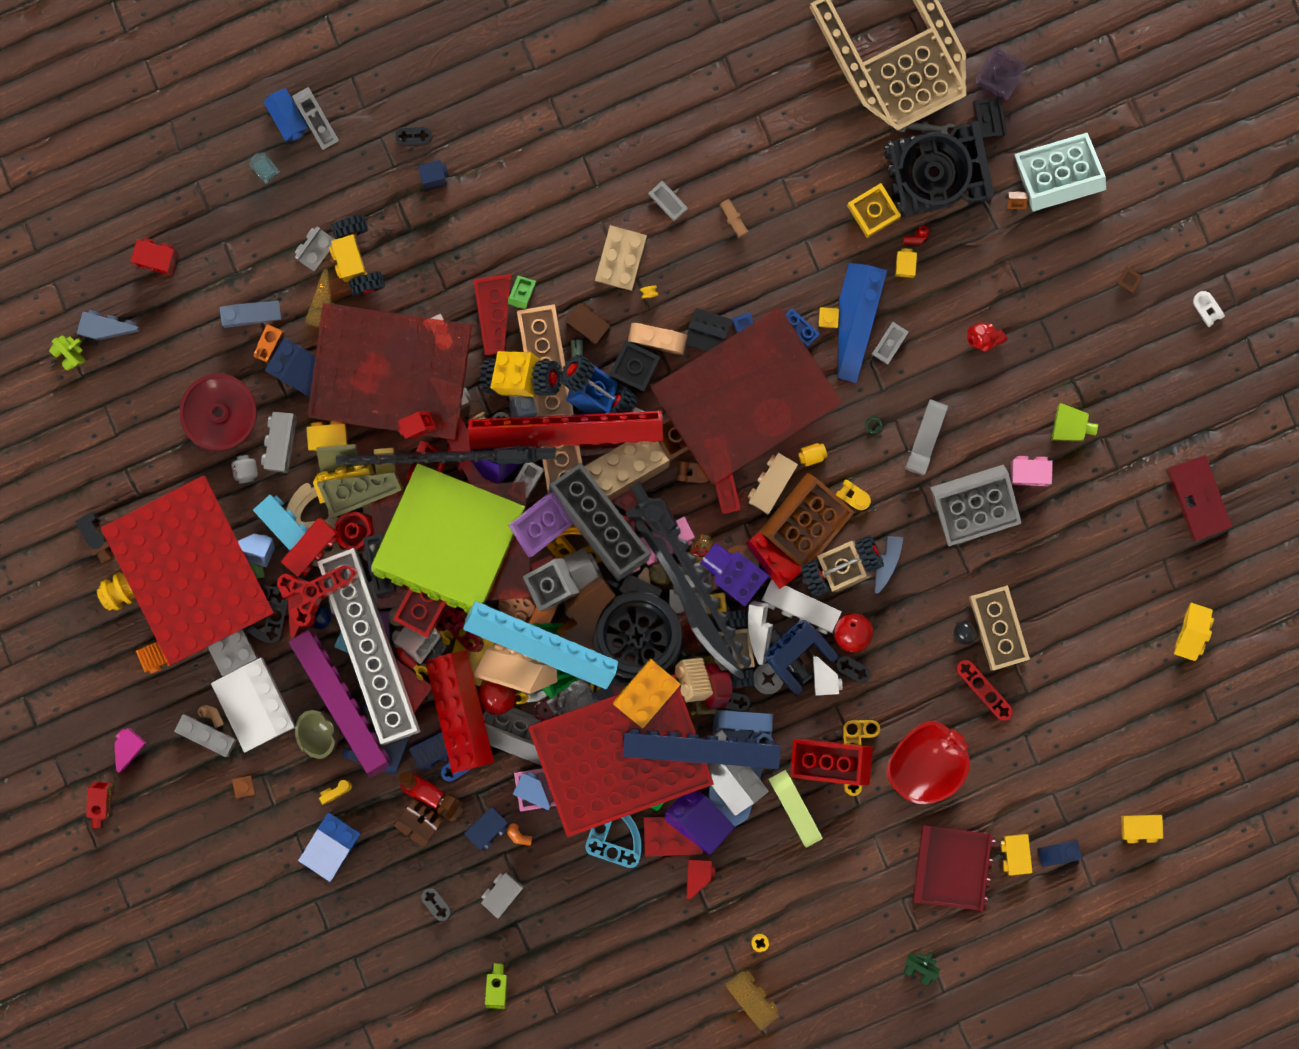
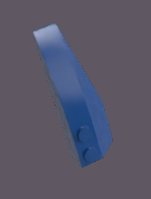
M849 263L839 298L838 379L857 383L887 273L885 269Z

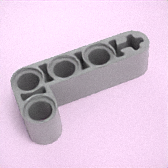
M929 400L905 470L922 476L925 475L948 405Z

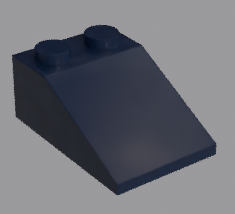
M285 337L265 369L270 375L317 402L328 385L332 373H335L337 370L332 365Z

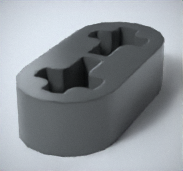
M425 889L421 895L423 903L437 920H447L451 914L448 904L436 889ZM427 892L435 893V896L433 898L437 902L436 904H434L431 900L427 901L425 899L427 897ZM436 905H439L442 909H447L445 912L446 917L437 915L439 910Z

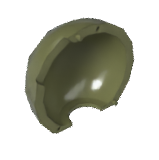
M310 710L299 716L295 725V736L302 752H306L311 757L321 759L327 757L336 749L340 739V730L335 719L330 714L321 710Z

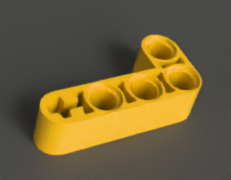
M873 720L847 721L843 726V743L861 745V738H872L879 734L880 725ZM869 723H873L876 726L874 734L866 732V726ZM849 724H855L857 727V732L854 735L848 734L846 730ZM844 784V790L850 796H856L862 791V786H858V789H855V792L852 793L848 789L849 785Z

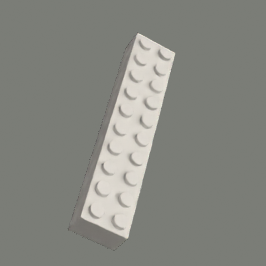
M353 548L317 561L322 576L343 565L352 566L358 571V578L354 583L329 595L380 744L386 745L419 733L420 729L358 551ZM349 569L344 572L346 580L351 576ZM332 578L327 581V587L331 588L334 585Z

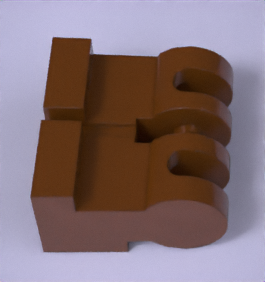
M415 798L393 826L407 836L413 832L410 838L425 848L444 818L439 816L434 823H431L430 819L435 811L431 810L429 814L425 815L423 823L420 824L417 820L420 816L423 817L427 806L424 804L418 812H415L414 809L419 803V800Z

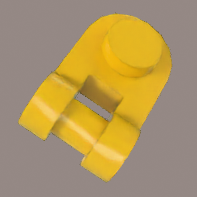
M845 479L842 483V489L838 490L835 495L856 510L863 511L867 509L871 503L870 496ZM849 490L854 492L852 498L846 496Z
M341 780L335 789L328 788L322 791V796L319 797L322 805L349 792L352 789V783L347 780Z

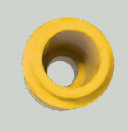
M823 443L800 448V453H798L800 463L805 464L806 467L828 458Z

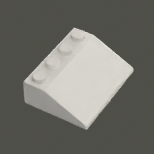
M259 658L211 683L244 753L295 728L291 714L263 658Z

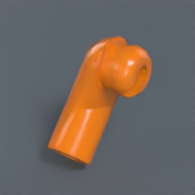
M510 824L507 834L515 844L531 846L532 836L522 835L518 830L519 826L517 824Z

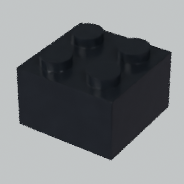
M625 341L609 376L635 390L645 393L661 357Z

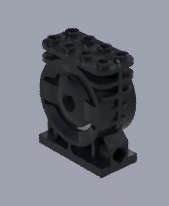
M979 121L956 126L950 135L931 132L919 136L913 135L904 139L899 138L895 141L889 140L884 145L885 159H889L890 163L888 164L889 167H887L889 178H893V185H891L893 197L897 196L898 201H896L897 204L895 206L902 218L951 207L961 199L968 204L992 201L995 196ZM936 142L939 143L941 151L952 157L958 169V179L956 185L950 191L951 198L949 199L947 198L946 190L950 188L954 181L955 167L948 156L937 151ZM966 145H973L974 159L972 160L965 148ZM919 146L921 156L917 158L913 165L912 179L915 186L921 192L929 195L930 201L926 200L925 196L919 194L913 188L909 180V167L912 160L917 155L915 150V147ZM934 168L938 171L939 175L931 177L928 171ZM972 168L977 169L979 182L970 183Z

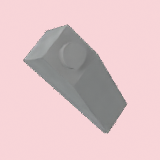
M309 87L292 96L322 150L339 141Z

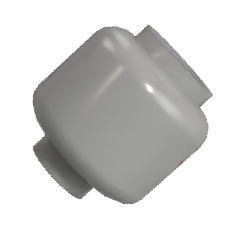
M248 455L238 456L237 461L231 464L233 478L239 481V484L254 482V478L258 476L256 461L249 459Z

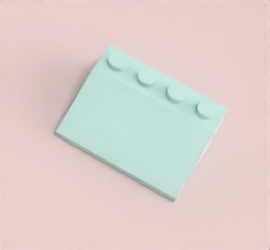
M1088 133L1014 154L1025 192H1028V201L1032 211L1106 190V177Z

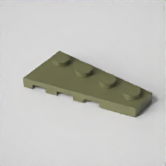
M396 471L317 482L332 518L403 490Z

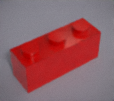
M318 518L283 558L281 563L297 577L308 575L312 570L311 565L315 560L319 561L325 555V552H323L327 546L331 547L338 538L336 536L339 532L324 519Z

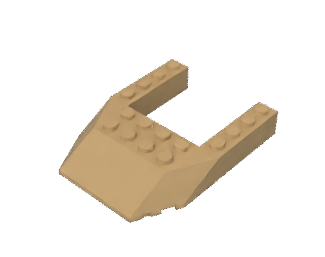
M816 0L812 2L810 9L845 77L862 105L897 131L966 96V53L938 0H913L928 30L865 62H862L831 0Z

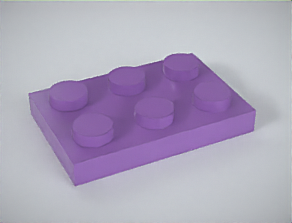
M549 492L508 526L527 556L532 557L573 525L554 492Z

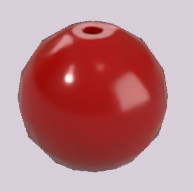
M848 613L842 616L837 621L834 629V638L838 645L851 653L866 649L874 635L873 626L869 619L859 613Z
M487 680L482 681L477 691L481 708L492 715L507 713L513 708L517 695H515L516 689Z

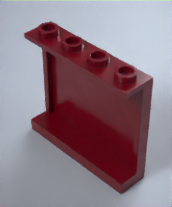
M922 825L912 902L983 911V907L987 908L988 896H985L986 888L990 887V877H987L988 869H992L993 858L990 857V851L994 850L995 838H992L993 834Z

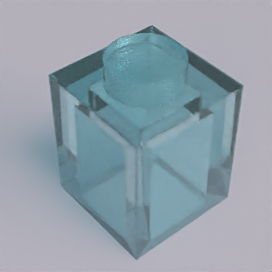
M264 152L261 154L257 153L250 159L249 165L265 184L280 173Z

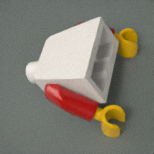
M437 625L429 639L407 627H404L401 632L395 631L392 635V640L397 648V655L408 668L416 671V677L419 680H423L419 672L428 674L427 668L425 666H418L417 663L421 664L440 637H442L444 645H450V639H453V635L448 630L443 632L442 628Z

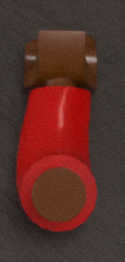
M409 771L400 774L399 781L403 792L438 809L437 813L449 821L453 822L457 817H460L463 812V802L450 794L445 796L444 792L416 774H412Z

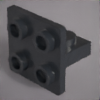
M695 308L687 332L686 345L721 355L731 319Z

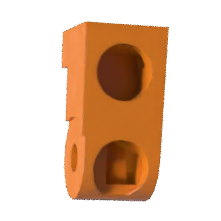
M267 324L257 344L254 357L268 363L285 331Z

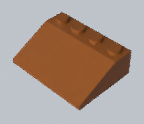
M807 473L759 532L801 566L817 559V556L822 553L855 512L821 481Z

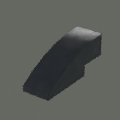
M382 533L364 537L363 541L369 571L377 599L395 595L396 590L392 580L386 577L382 579L375 576L371 569L383 541Z

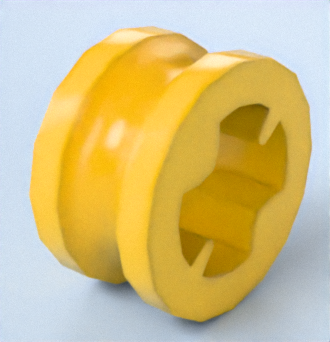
M657 286L641 288L640 292L643 293L642 299L658 296V292L655 291Z

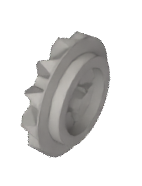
M768 663L759 666L753 674L756 689L763 694L777 692L782 687L783 681L775 673L772 677L774 686L769 682L762 685L765 679L762 672L767 675L775 672Z

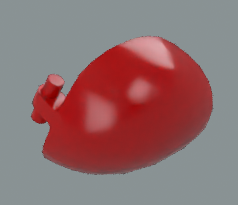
M927 721L918 725L901 740L890 757L886 768L888 781L903 798L917 804L934 803L952 796L963 785L970 770V757L966 751L968 744L964 741L965 738L961 733H957L954 728L950 730L937 721Z

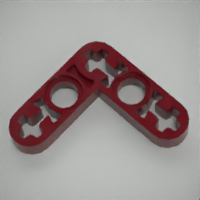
M449 606L441 619L443 626L466 650L473 653L480 652L484 645L483 639L480 636L468 631L462 637L459 635L460 629L464 627V619L468 613L464 609L460 610L458 606L457 608ZM451 617H452V620H453L455 623H457L456 625L450 623V622H451V621H450V618H451ZM469 639L475 640L474 643H475L476 645H475L474 647H473V643H472L471 641H469Z

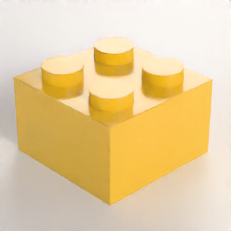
M881 183L850 201L847 205L866 238H869L901 217V214Z

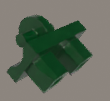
M929 951L927 955L919 953L918 956L910 952L906 959L904 973L912 977L916 970L923 973L919 981L928 986L933 980H937L940 969L935 966L937 961L931 959L932 952Z

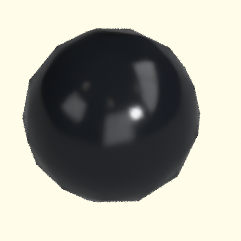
M961 621L954 628V637L961 644H971L978 636L977 630L970 621Z

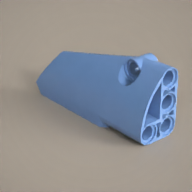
M714 710L712 734L722 730L727 737L738 738V742H745V739H757V743H759L762 737L765 740L773 741L771 737L773 714ZM751 767L760 779L763 768ZM712 786L706 787L705 796L734 826L749 818L752 805L734 816Z

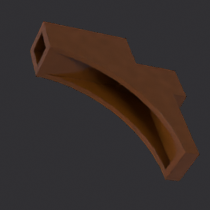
M602 575L582 588L579 594L564 602L566 607L564 612L570 620L556 629L559 637L594 651L593 636L595 635L597 621L603 609L615 597L612 588Z

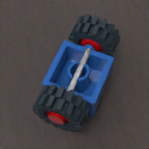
M581 354L571 357V361L568 360L566 362L567 365L563 366L564 370L561 371L559 379L560 383L569 389L566 401L583 413L632 412L631 410L635 409L636 406L634 404H637L636 394L623 385L617 388L618 382L594 366L592 362Z

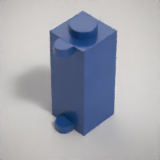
M285 88L270 94L264 101V104L285 141H296L303 137V132L308 126L287 89Z

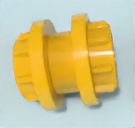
M120 572L113 575L112 582L109 579L101 581L99 589H97V595L101 604L108 610L114 609L118 611L122 609L123 601L127 604L135 602V596L124 574Z

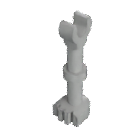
M914 122L898 131L905 132L907 129L919 130L921 133L940 132L948 134L947 129L955 128V125L950 123L946 126L928 124V122Z

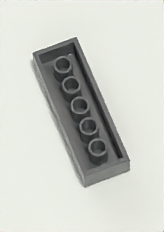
M581 463L550 484L549 492H554L572 523L618 582L649 561L651 555L649 550Z

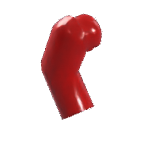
M920 226L914 236H904L903 244H923L929 236L928 227Z

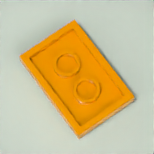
M650 658L615 699L613 705L643 729L681 684Z

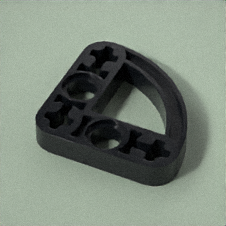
M260 584L261 588L267 590V600L271 596V589L274 590L272 594H280L279 588ZM272 597V601L268 602L273 611L278 610L281 612V620L275 622L272 620L271 615L268 616L264 632H261L253 625L245 628L251 635L267 643H277L281 639L288 608V599L282 600L279 603L277 598ZM269 622L275 625L280 624V628L275 627L277 638L274 637L273 640H270V637L267 636V633L271 632L273 626H269Z

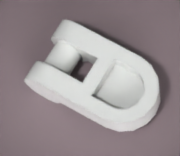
M1201 291L1195 295L1193 304L1208 327L1212 326L1213 322L1217 319L1221 320L1225 317L1223 311L1209 292ZM1209 308H1212L1214 311L1211 315L1206 312Z

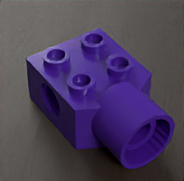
M717 543L713 545L700 562L701 566L715 576L714 584L744 607L769 576L741 553L730 554Z

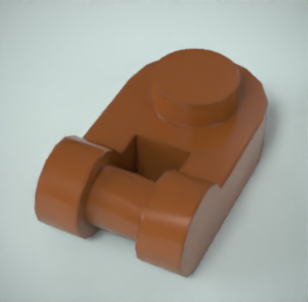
M679 461V475H677L676 481L706 483L711 478V469L705 464ZM687 469H693L692 476H686Z

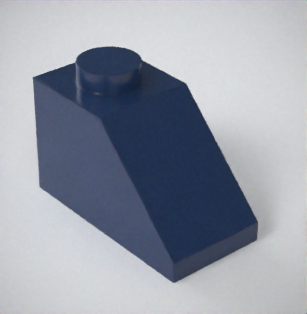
M1078 840L1038 848L1042 867L1082 859Z

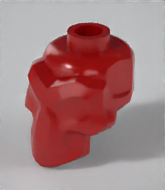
M979 322L967 330L968 343L983 352L1008 340L1002 330L997 331L990 323Z

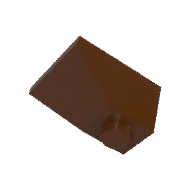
M681 409L663 420V441H658L669 461L700 446L702 440L685 411Z

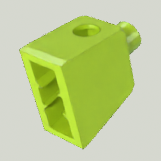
M1059 403L1051 441L1082 442L1084 441L1085 434L1096 436L1098 424L1088 422V413Z
M492 964V974H487L486 1008L506 1009L507 975H503L504 964ZM499 981L500 986L497 988L493 987L494 982Z

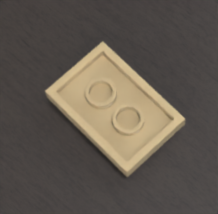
M610 225L595 281L632 291L647 235Z

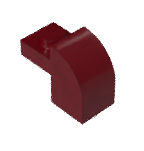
M717 663L704 664L713 694L704 701L709 709L726 707L732 694V681L729 673L722 672Z

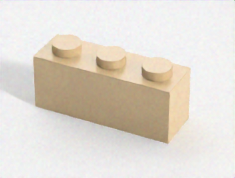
M780 453L777 456L772 455L767 463L770 466L768 471L761 473L757 480L760 483L757 489L752 488L747 497L750 499L748 504L767 515L798 466L797 463Z

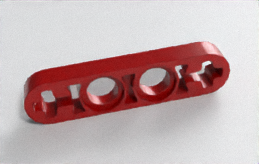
M968 660L960 661L956 667L958 675L999 720L1005 721L1010 719L1013 710L1007 701L972 662ZM962 664H969V671L972 674L974 671L977 673L969 681L966 679L969 675L966 672L961 673ZM977 677L981 678L984 683L980 689L973 686V680ZM988 692L995 693V702L988 703L985 697ZM1001 700L1003 703L999 705L1003 709L1008 708V716H1000L1001 711L999 708L996 707L994 710L992 706H995Z

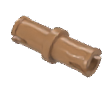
M730 199L722 202L720 207L728 218V224L732 225L738 238L743 237L749 231L741 220V214L737 213Z

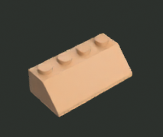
M497 643L486 650L474 673L475 677L529 694L557 682L556 668Z

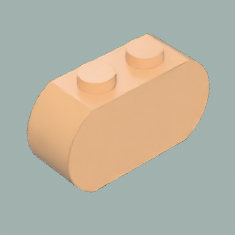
M631 323L628 342L645 348L683 355L688 335L649 325Z

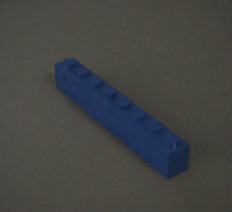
M629 729L628 733L624 732L622 756L779 769L781 746L776 745V741L765 740V744L757 743V739H745V742H738V738L726 737L725 741L718 740V736L707 735L706 739H700L697 734H687V737H679V733L668 732L667 736L660 735L659 731H648V734H640V730Z

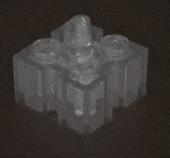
M579 679L567 689L559 692L556 697L550 698L546 702L554 714L562 715L599 700L597 697L592 698L591 688L587 682Z

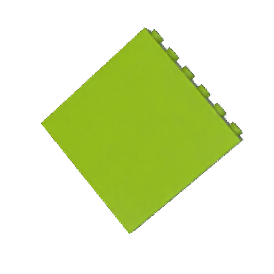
M417 463L372 563V572L379 578H389L396 585L402 586L404 584L416 593H426L433 600L441 599L446 601L447 605L457 608V606L461 607L466 613H469L475 601L485 605L515 536L508 525L525 512V506Z

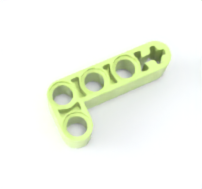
M786 770L769 778L774 791L779 797L804 846L807 848L822 840L823 838Z

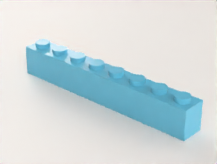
M475 601L466 617L463 630L604 689L608 688L616 674L618 661Z

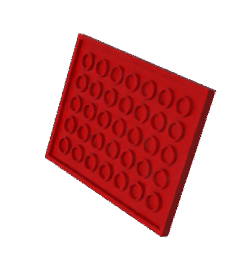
M205 475L101 527L169 666L274 614Z
M680 687L676 689L643 729L613 705V702L620 694L528 726L567 837L714 785L707 763L622 756L624 732L628 733L629 729L640 730V734H648V731H659L660 735L667 736L668 732L679 733V737H687V734H696Z

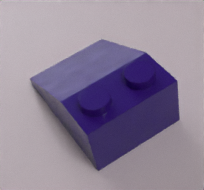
M698 790L679 797L666 811V822L709 855L718 848L735 828L721 811Z

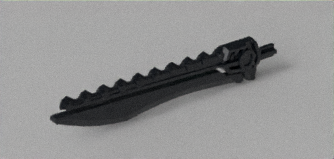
M513 446L479 451L378 453L336 456V464L348 466L356 464L381 465L384 463L414 464V462L431 463L440 461L441 463H447V461L463 462L468 460H474V462L490 460L498 464H521L535 462L540 459H556L555 447L537 448L532 446L529 448V446Z
M641 482L634 484L630 488L639 504L631 508L630 511H627L626 515L631 520H636V528L640 531L670 577L694 634L719 663L738 678L743 679L744 674L727 645H731L745 669L750 666L751 658L742 655L743 644L733 640L734 635H736L735 629L725 625L726 621H728L727 615L717 610L720 606L719 600L709 595L712 592V586L702 582L704 571L695 568L696 557L686 553L687 548H689L688 542L678 538L681 533L680 527H678L664 498H649ZM644 521L649 524L655 534L666 537L725 635V638L722 639L663 539L653 536L646 524H644Z

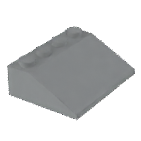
M1004 465L930 487L948 547L1022 524L1009 473Z

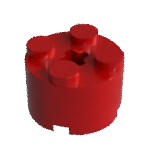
M344 513L337 519L335 524L336 531L339 532L336 536L338 538L337 543L348 550L354 548L357 551H365L363 538L380 534L377 522L366 513Z

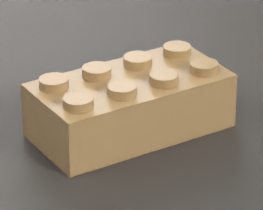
M642 441L638 443L626 442L584 467L611 501L631 490L630 487L638 482L643 483L670 467V462L658 442Z
M1008 585L970 596L969 600L990 670L993 671L1030 660Z

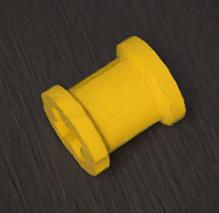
M757 934L752 938L751 944L755 951L762 952L768 949L769 941L765 935ZM763 938L765 946L757 948L756 939L761 940Z

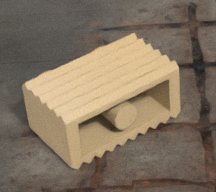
M702 658L682 660L675 666V675L679 678L681 684L680 691L686 703L703 701L713 694Z

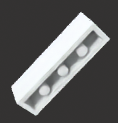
M772 579L761 600L769 604V609L774 610L776 607L782 610L781 614L789 618L795 616L800 618L799 621L806 620L809 624L817 626V631L826 635L827 632L832 633L842 612L788 586L779 589Z

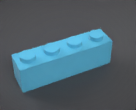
M269 495L253 511L283 544L291 550L308 529L303 523L299 525L295 521L297 517L290 509L286 511L282 507L284 503L277 495L275 497Z

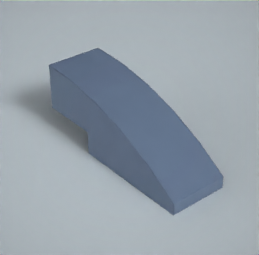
M887 536L885 555H881L884 567L876 570L874 594H878L893 574L901 553L903 537Z

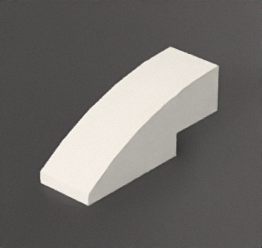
M753 601L749 604L748 630L756 660L759 665H763L767 661L765 653L769 650L773 624L766 623L769 604Z

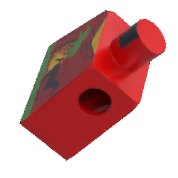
M94 781L87 789L86 817L92 818V828H103L104 819L110 815L113 783Z

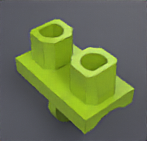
M62 335L52 340L53 345L49 352L55 357H59L61 354L66 357L62 362V366L67 371L82 365L86 361L80 354L83 351L79 347L82 342L80 338L74 341L71 337L66 339Z

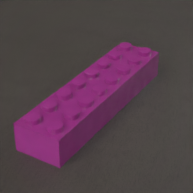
M309 630L289 641L290 646L369 778L389 768L388 761L391 759L384 748L379 749V739L374 731L369 732L368 729L371 726L365 716L358 714L361 709L354 698L349 699L348 696L352 694L344 682L340 684L339 680L342 678L335 666L330 667L329 664L332 661L325 649L320 650L322 644L316 634L313 633L311 635Z

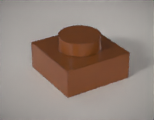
M1009 192L1007 209H1026L1028 192Z
M252 775L232 779L236 798L255 794Z

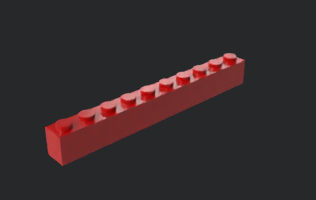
M662 411L469 419L470 449L483 450L485 448L536 446L539 448L542 446H579L581 444H618L620 442L663 441Z

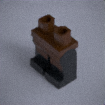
M90 512L76 520L75 523L88 546L92 548L90 550L91 554L98 556L101 563L106 564L115 559V556L96 523L101 520L97 513Z

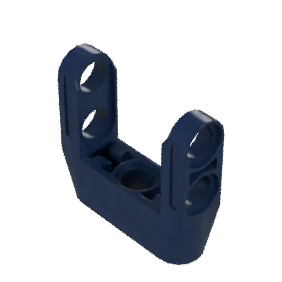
M806 620L796 623L765 653V659L772 670L797 697L803 692L802 686L786 668L812 643L833 663L840 658L821 634Z
M362 702L360 709L370 715L367 704ZM410 736L385 745L384 750L391 760L388 761L390 767L385 769L384 772L396 775ZM344 749L343 757L360 763L353 750Z

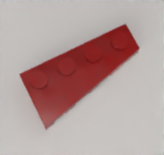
M511 274L474 279L485 356L494 355L498 351H505L509 307L507 303L510 296Z

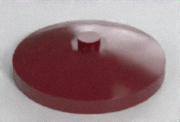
M211 374L201 377L188 387L180 403L179 416L183 430L194 443L208 450L224 451L240 445L249 437L256 423L257 406L251 391L240 380L226 374Z

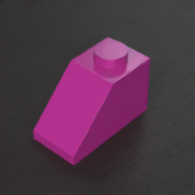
M130 728L122 729L116 735L117 740L114 743L116 770L119 773L123 772L147 744Z

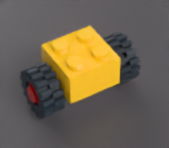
M351 216L331 224L335 240L331 241L330 253L332 258L337 260L338 265H335L337 276H339V279L342 278L344 282H348L352 296H363L385 288L381 272L366 273L355 238L369 230L365 216Z
M498 351L496 359L484 360V364L481 365L482 370L479 373L481 374L479 380H482L480 385L483 386L482 390L485 393L535 397V393H537V395L553 396L557 394L556 392H559L558 387H561L559 379L561 371H559L560 365L555 361H542L531 352Z

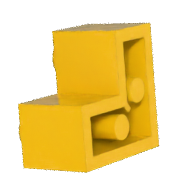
M1190 603L1184 616L1182 630L1176 640L1175 655L1196 661L1198 655L1203 654L1206 646L1204 643L1205 641L1209 642L1212 631L1209 630L1214 622V618H1211L1212 609Z

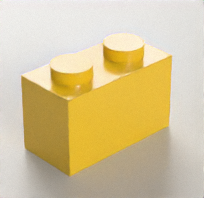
M331 421L330 425H323L322 422L311 423V427H306L309 451H317V447L348 445L347 426L342 424V421Z
M1162 815L1121 816L1122 839L1127 840V843H1139V839H1146L1147 843L1158 842V839H1163Z
M1028 834L1003 836L1004 841H1001V851L1005 852L1006 860H1003L1004 872L1007 871L1009 876L1032 873Z

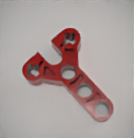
M343 565L311 582L298 580L294 575L283 574L278 578L277 585L283 598L289 599L299 593L302 595V603L289 611L298 626L310 627L315 622V613L321 600L354 583L358 578V571L352 566ZM349 569L351 576L346 580L344 572ZM332 578L334 585L328 588L327 581ZM287 580H291V582L289 583V587L285 585L288 583ZM312 587H315L317 590L314 597L310 595Z

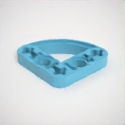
M630 815L622 817V819L631 831L634 844L633 850L605 841L612 821L604 824L606 831L603 834L596 833L595 827L590 830L585 846L588 854L627 868L637 866L641 856V838L639 830ZM596 841L598 842L597 846L602 848L603 844H606L604 856L599 855L601 853L600 850L591 852V848L588 847L589 843L593 844ZM611 847L618 850L617 857L613 859L607 856V850ZM621 850L625 851V853L623 854L625 856H630V854H634L636 862H632L631 865L627 864L628 860L623 858L622 862H619L618 859L621 856Z

